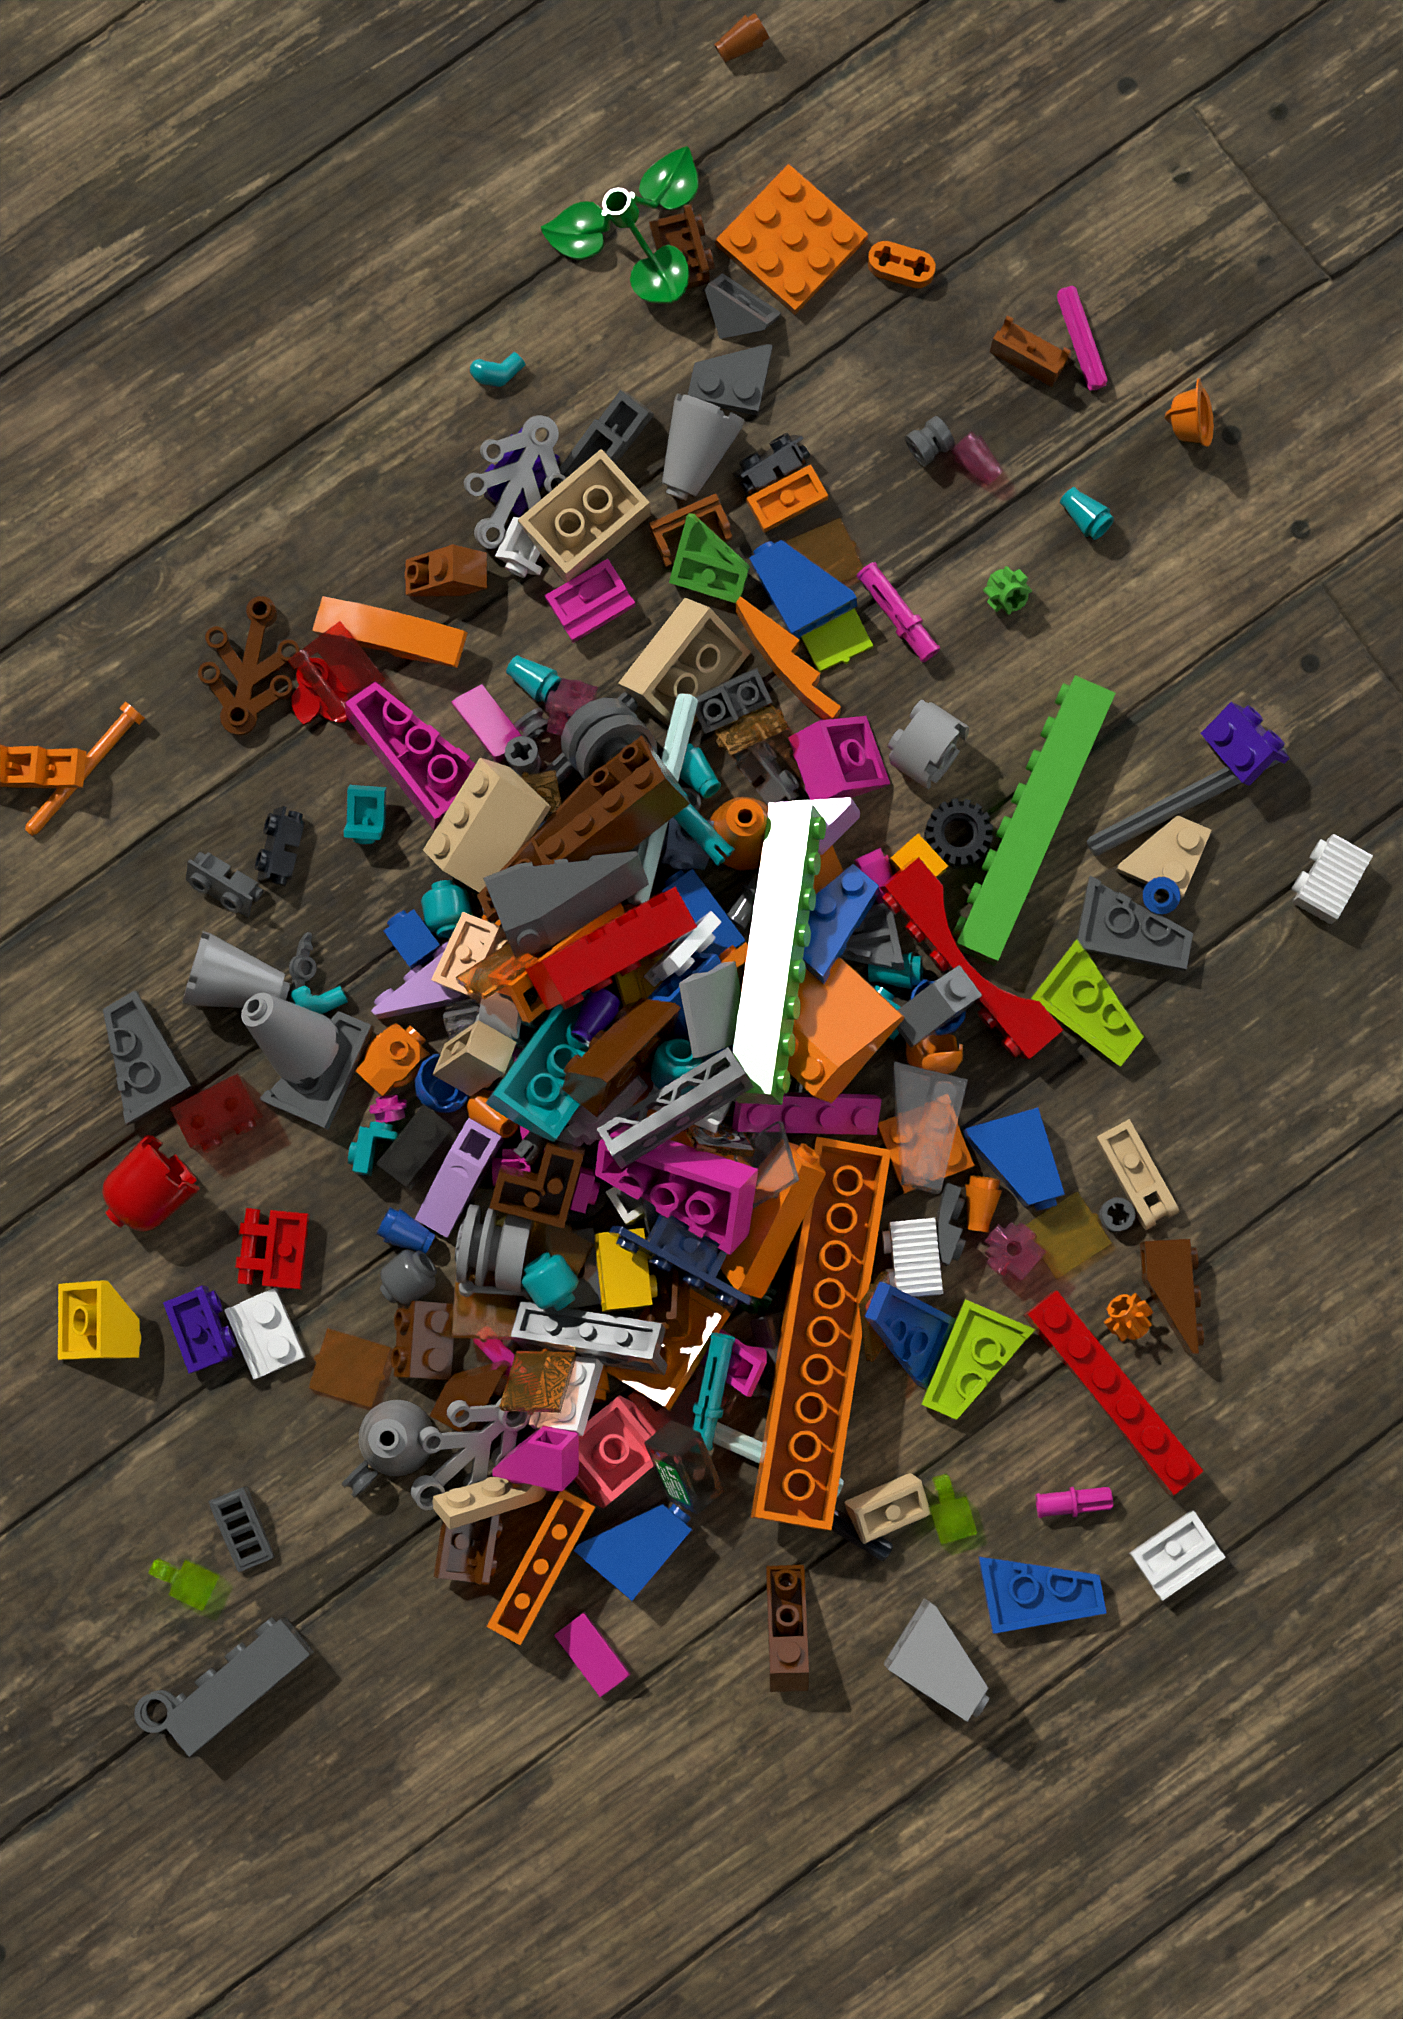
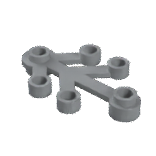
M543 415L533 416L525 422L521 433L500 440L488 439L482 443L480 448L481 456L486 461L492 463L500 461L504 453L524 448L517 462L482 474L470 473L464 480L465 490L474 496L483 495L489 487L508 481L491 517L480 520L475 527L474 536L480 545L489 549L500 546L506 534L504 524L521 489H523L529 509L541 500L532 470L538 455L546 474L544 486L548 493L552 491L551 481L554 478L559 477L562 482L566 479L564 475L560 474L553 452V447L558 441V428L549 417ZM543 427L547 433L546 438L543 441H538L535 437V432L538 428ZM491 444H495L498 447V454L493 458H489L486 452L487 447ZM479 477L482 481V486L479 490L473 491L470 488V482L473 478ZM495 527L498 535L496 539L489 541L486 538V532L489 528Z
M512 1393L515 1409L510 1414L507 1413L512 1409V1406L506 1405L507 1402L510 1403V1394L502 1397L496 1405L469 1407L465 1401L457 1400L452 1402L447 1409V1416L453 1425L464 1427L470 1422H490L481 1430L440 1433L437 1428L430 1426L424 1428L419 1433V1444L427 1453H436L440 1449L460 1448L431 1476L423 1475L414 1481L411 1495L421 1509L433 1510V1496L445 1493L443 1486L472 1459L471 1473L464 1478L463 1487L487 1479L491 1442L501 1433L500 1446L493 1451L491 1460L496 1466L503 1456L516 1447L517 1432L523 1429L530 1420L531 1409L523 1410L530 1408V1406L517 1409V1407L529 1405L527 1403L517 1406L518 1404L528 1402L516 1403L526 1400V1398L516 1400L515 1393ZM465 1410L462 1416L455 1418L458 1411ZM436 1436L432 1443L426 1444L430 1437ZM430 1487L426 1492L421 1493L425 1488Z

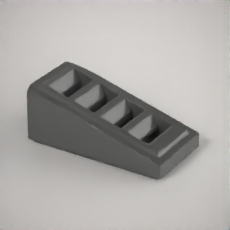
M248 1486L208 1501L238 1572L275 1558ZM241 1501L244 1508L226 1515L225 1507ZM247 1515L249 1523L231 1529L229 1522ZM253 1529L255 1537L237 1544L235 1536ZM260 1544L262 1551L242 1558L240 1551Z

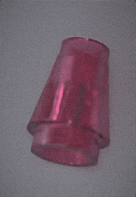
M973 431L966 435L951 450L956 457L954 461L981 481H984L987 486L1004 471L999 466L998 461L982 436L977 437Z

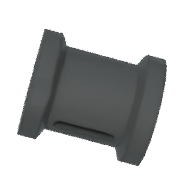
M518 736L510 740L505 747V757L509 767L520 777L540 774L542 762L538 755L536 743L526 736Z

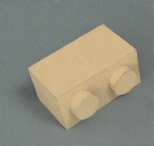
M478 1020L444 1044L433 1075L472 1096L482 1088H488L500 1076L504 1077L515 1061L512 1053L517 1042Z

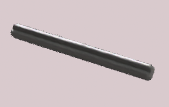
M1283 746L1282 750L1287 754L1286 749ZM1274 760L1266 769H1268V768H1270V767H1272V766H1274V765H1276V764H1278V763H1280V762L1277 761V760ZM1226 766L1090 836L1087 840L1088 847L1094 856H1099L1241 783V781Z

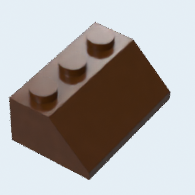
M640 998L631 1008L627 1005L624 1006L614 1017L612 1022L614 1025L607 1032L600 1030L588 1045L589 1050L582 1057L578 1054L575 1055L565 1066L563 1072L566 1076L562 1090L598 1118L653 1061L656 1048L664 1041L672 1038L681 1007L676 1003Z

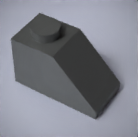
M959 965L930 984L898 1009L905 1018L896 1029L912 1048L964 1013L982 994Z

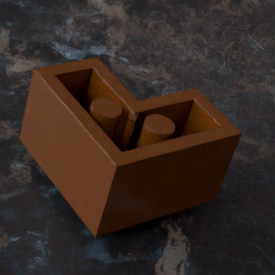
M548 1140L539 1174L502 1165L489 1209L564 1228L585 1148L558 1140L554 1142Z

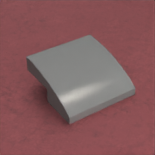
M735 961L720 963L708 972L692 974L679 983L693 1058L703 1057L734 1044L741 999V988Z

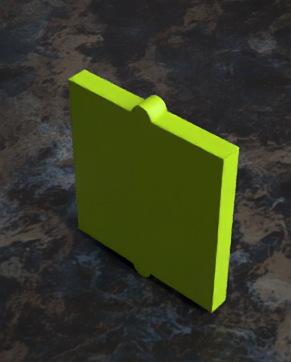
M855 608L801 636L819 673L842 662L848 664L850 658L873 648V644Z

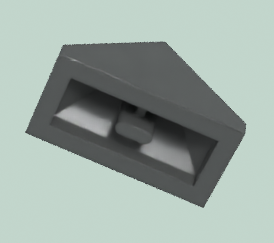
M723 273L708 283L705 289L720 339L765 330L778 320L781 312Z

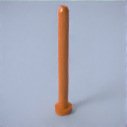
M126 701L119 708L123 711L121 716L86 755L84 780L134 722L140 725L145 718ZM57 788L28 821L25 830L32 836L38 834L77 788Z

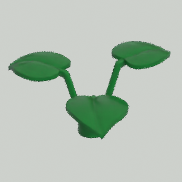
M688 146L682 147L667 154L653 164L645 172L640 182L639 192L643 198L637 197L634 192L628 193L623 188L611 189L603 198L602 205L604 210L589 201L575 203L564 209L552 221L541 226L542 233L559 253L571 259L584 260L595 256L603 249L605 243L603 233L610 230L611 221L619 228H629L648 257L638 261L631 271L630 282L634 292L642 300L650 303L672 304L678 301L684 294L689 282L687 259L678 248L672 245H664L653 254L635 225L639 217V209L636 204L652 209L661 204L664 209L669 211L678 210L684 207V205L689 204L695 197L699 186L698 173L691 150Z

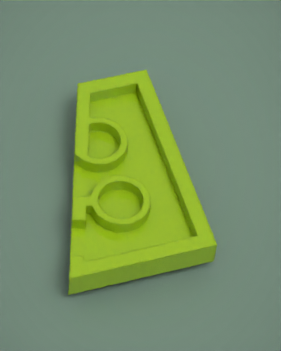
M1077 938L1031 999L1040 1001L1048 1012L1121 1067L1144 1038V1035Z
M965 1299L921 1405L957 1420L1036 1329Z

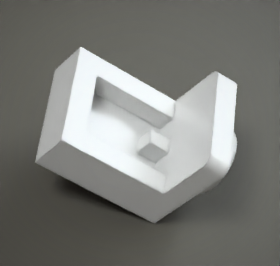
M513 517L495 557L507 563L505 569L519 577L525 578L526 574L540 575L543 568L535 564L540 552L519 524L518 519L520 517Z

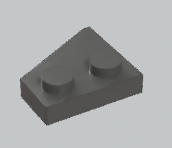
M765 344L695 362L688 395L722 409L758 416L773 345Z
M884 903L872 905L860 927L855 928L847 941V948L841 958L898 971L905 970L893 913Z

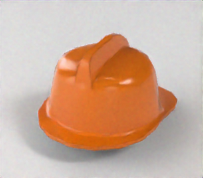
M1197 378L1196 388L1180 393L1173 398L1171 409L1165 413V419L1172 425L1178 440L1201 443L1203 446L1208 447L1213 438V412L1209 395L1203 388L1201 379Z

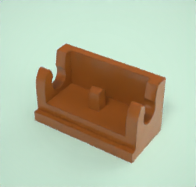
M1007 315L1001 330H998L993 337L989 352L1053 387L1071 356V350L1066 347L1063 350L1016 325L1013 323L1014 318Z
M716 493L649 523L650 535L666 569L674 565L686 517L689 513L695 514L725 543L733 539L730 523Z

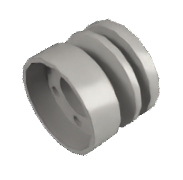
M470 1204L466 1217L460 1225L456 1242V1282L467 1284L472 1268H476L475 1285L482 1287L488 1271H495L496 1289L521 1293L523 1290L522 1278L526 1274L523 1268L528 1265L531 1252L534 1220L507 1214L503 1227L496 1226V1210L488 1208L484 1224L480 1223V1206Z

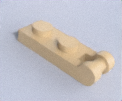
M1130 1119L1095 1137L1145 1230L1154 1227L1156 1221L1164 1216L1170 1218L1179 1213V1208ZM1155 1192L1159 1202L1148 1207L1143 1197Z
M490 1477L483 1481L433 1496V1509L451 1530L538 1502L545 1496L547 1490L540 1486L526 1483L515 1484L504 1478Z

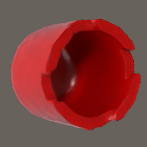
M146 1135L104 1180L102 1194L109 1208L106 1211V1215L120 1228L126 1225L140 1232L153 1230L200 1190L194 1184L197 1181L196 1177L176 1154L168 1158L159 1150L163 1143L151 1135Z

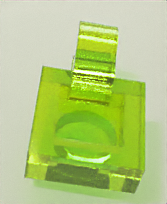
M947 1473L932 1477L939 1504L929 1506L940 1544H946L978 1534L967 1497L962 1496L955 1499L953 1487Z
M157 1558L148 1574L160 1580L173 1584L168 1594L169 1596L201 1611L205 1610L221 1577L220 1574L189 1559H185L182 1567L178 1568L165 1560Z

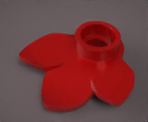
M314 657L303 661L296 673L299 686L291 698L292 707L297 719L303 725H306L320 713L322 717L332 722L345 723L347 721L345 702L349 700L347 693H351L361 686L357 674L345 665L330 666L328 662L321 658ZM314 671L322 673L321 680L316 683L309 681V676Z

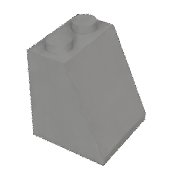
M924 1598L884 1661V1665L889 1671L968 1722L971 1715L978 1717L989 1700V1697L985 1694L988 1687L937 1607Z

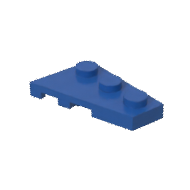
M854 864L816 894L815 908L809 913L808 924L811 930V939L809 946L804 948L803 961L805 962L806 969L823 984L828 979L830 969L836 959L841 958L847 948L846 943L855 928L860 927L880 894L879 885Z
M879 1281L865 1318L915 1384L927 1389L956 1319L889 1284Z
M978 1556L993 1634L1107 1613L1100 1575Z

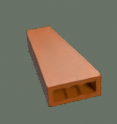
M783 1140L758 1171L749 1235L731 1255L727 1254L720 1268L732 1286L744 1294L757 1298L764 1296L826 1175V1172L817 1161L819 1158L818 1154L804 1143L796 1145Z

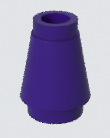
M604 988L595 993L588 992L574 1028L570 1033L571 1036L579 1043L588 1046L592 1038L613 1021L619 1012L620 1000Z

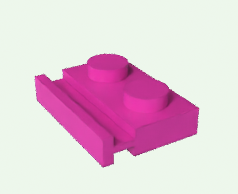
M609 559L602 561L545 595L546 601L567 632L572 643L636 607L635 601L629 595L627 588Z

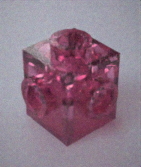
M562 678L557 691L551 690L548 695L545 709L546 712H549L547 732L562 736L567 721L575 711L588 702L596 700L598 687L585 684L580 680Z
M1012 1222L1007 1224L1005 1228L998 1224L984 1241L989 1245L984 1252L990 1258L986 1264L1004 1278L1006 1274H1009L1017 1282L1022 1281L1046 1251L1034 1242L1037 1235L1021 1222L1017 1227ZM1008 1244L1015 1246L1017 1250L1015 1256H1011L1007 1252Z

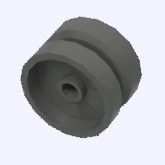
M615 698L593 700L576 710L567 721L561 736L562 752L573 768L580 773L583 780H586L596 769L605 765L619 754L624 747L633 743L641 735L657 754V742L651 731L637 718L636 714L627 704Z

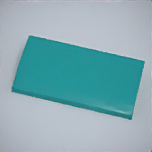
M585 990L581 993L584 999L586 994L590 991ZM584 1000L565 1010L561 1004L551 1009L485 1103L516 1124L553 1142L560 1135L580 1105L563 1091L562 1087L566 1076L563 1072L565 1066L575 1055L578 1054L582 1057L589 1050L588 1046L579 1043L570 1034ZM611 1022L604 1031L607 1032L614 1024Z

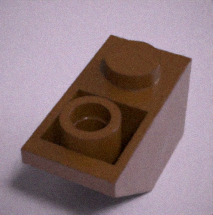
M502 1360L454 1374L445 1384L429 1416L458 1432L475 1431L477 1428L482 1429L489 1421L470 1422L464 1427L453 1425L447 1416V1409L452 1402L457 1400L465 1401L471 1407L490 1405L494 1395L501 1398L511 1380L510 1377L505 1375L511 1363ZM465 1410L458 1411L455 1418L462 1416Z

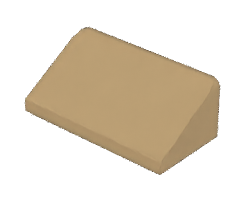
M911 1473L844 1502L863 1544L931 1515L922 1481Z

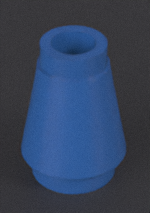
M391 1207L388 1209L376 1233L384 1238L383 1242L416 1252L422 1251L425 1254L435 1237L434 1233L430 1232L401 1208L397 1211Z

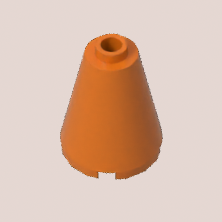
M738 797L726 801L715 810L709 821H714L713 828L735 849L727 857L719 847L715 848L724 857L725 861L723 864L739 871L754 870L760 867L768 805L754 798Z

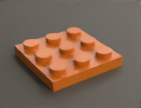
M788 164L715 239V245L789 311L796 315L868 239V233Z

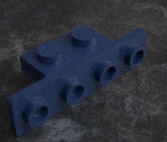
M660 1214L647 1240L624 1227L612 1226L609 1233L618 1238L616 1245L633 1254H637L638 1250L650 1255V1264L666 1272H670L671 1268L684 1274L683 1282L699 1290H703L704 1286L717 1292L714 1298L729 1307L735 1308L737 1304H750L751 1297L715 1278L727 1256V1253L718 1248L720 1244L706 1235L700 1238L688 1231L690 1226L671 1215L669 1218H666Z

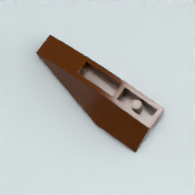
M641 735L584 780L500 871L521 863L532 862L533 866L554 864V860L558 859L578 862L587 861L595 855L629 852L687 807L690 802L678 781ZM485 886L477 897L487 918L493 922L498 920L499 917Z

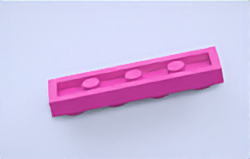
M787 1092L784 1093L782 1105L738 1103L736 1101L732 1128L737 1132L876 1135L882 1099L872 1094H840L831 1104L814 1097L810 1093Z

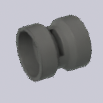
M934 416L925 422V427L920 431L913 430L905 436V442L910 452L923 467L934 461L935 455L939 452L945 453L955 447V441L950 430L938 416Z

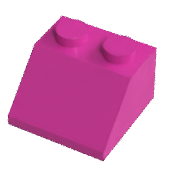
M866 716L819 720L788 737L793 750V756L798 764L810 800L853 798L890 785Z

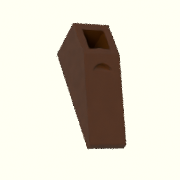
M1190 1239L1144 1241L1140 1243L1142 1281L1187 1354H1198V1346H1203L1204 1331L1202 1323L1196 1322L1195 1308L1201 1307L1199 1285H1194L1193 1270L1198 1269L1197 1248L1191 1247Z
M804 1565L766 1566L770 1692L809 1691Z

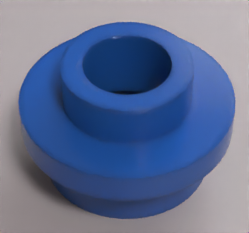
M1167 877L1153 878L1144 887V904L1150 911L1156 914H1167L1173 911L1180 901L1178 885ZM1158 889H1165L1169 893L1168 900L1163 903L1157 902L1154 898L1155 892Z

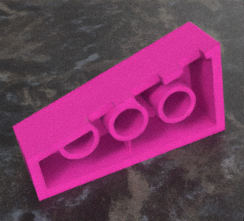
M374 682L345 702V716L435 831L476 763L460 748H455L440 736V733L430 724H425L413 714L412 710L378 683Z

